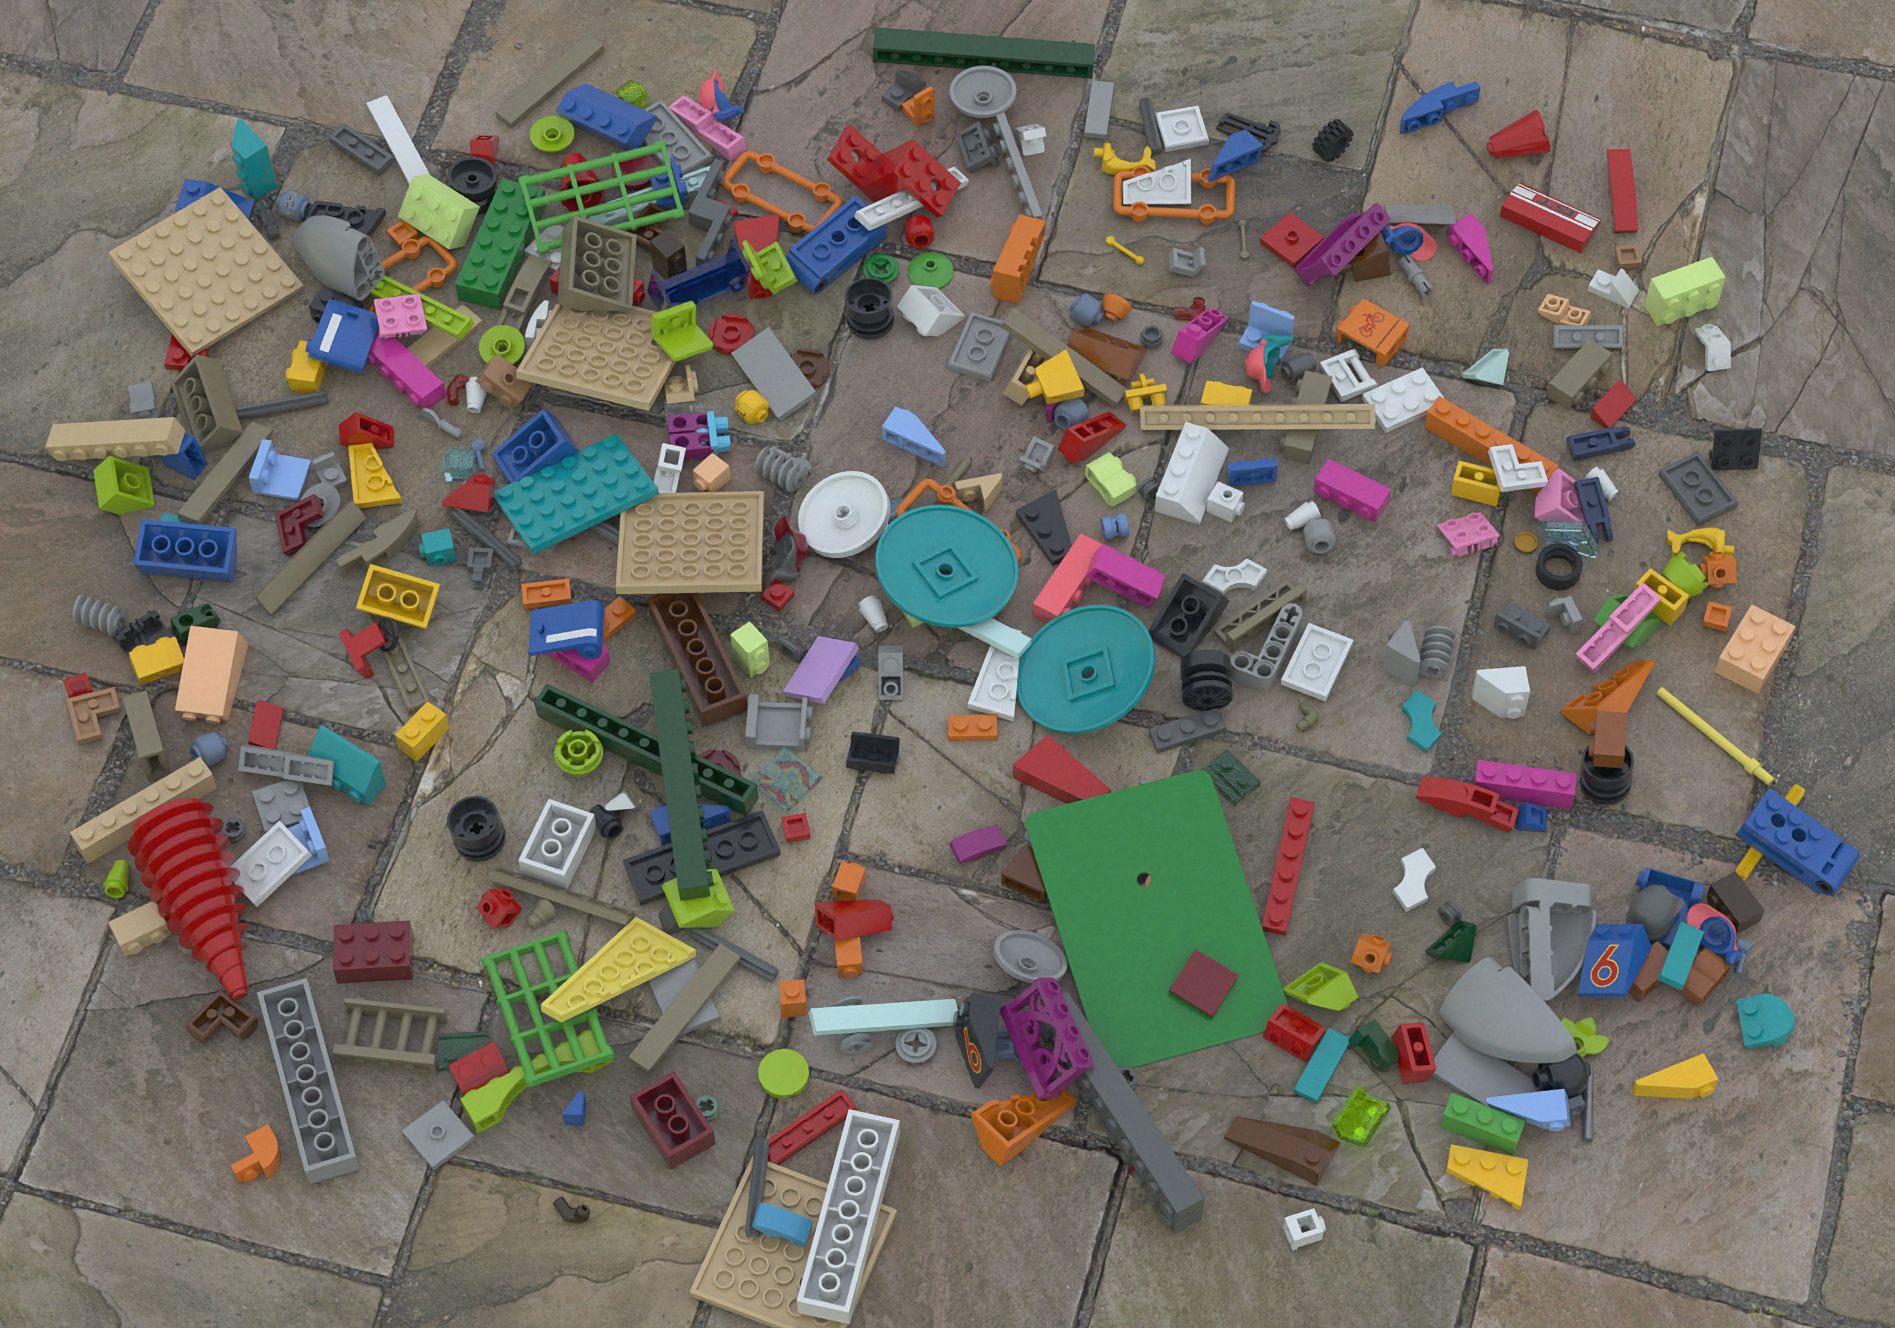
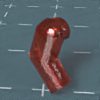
M1195 297L1193 304L1189 307L1175 306L1174 318L1195 319L1205 311V299Z
M457 374L447 386L448 405L456 406L459 404L458 391L461 387L466 388V383L469 382L468 376Z

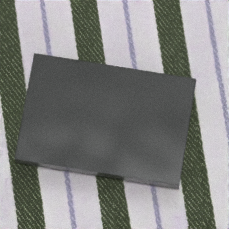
M1699 451L1659 470L1658 476L1697 526L1719 517L1738 506V501Z

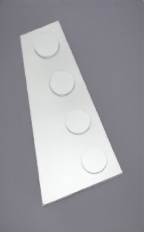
M990 645L968 701V709L989 715L997 714L999 718L1014 722L1019 659Z

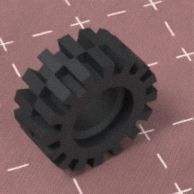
M1334 119L1333 122H1328V126L1322 127L1323 130L1317 133L1318 137H1315V142L1312 143V150L1327 162L1334 161L1335 157L1339 158L1340 154L1346 151L1344 149L1349 147V142L1353 140V131L1339 119Z

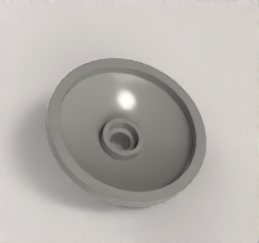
M976 66L962 71L953 79L950 86V99L953 105L963 114L976 118L994 117L999 113L1005 112L1013 105L1016 99V84L1008 73L999 68Z
M1013 930L1003 933L995 942L993 953L997 963L1008 975L1021 982L1032 985L1039 977H1053L1057 982L1065 975L1067 970L1065 954L1054 942L1042 935L1030 931Z

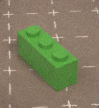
M1452 1093L1444 1111L1440 1127L1514 1156L1526 1121Z

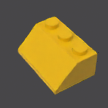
M370 564L356 609L426 629L439 596L440 584Z

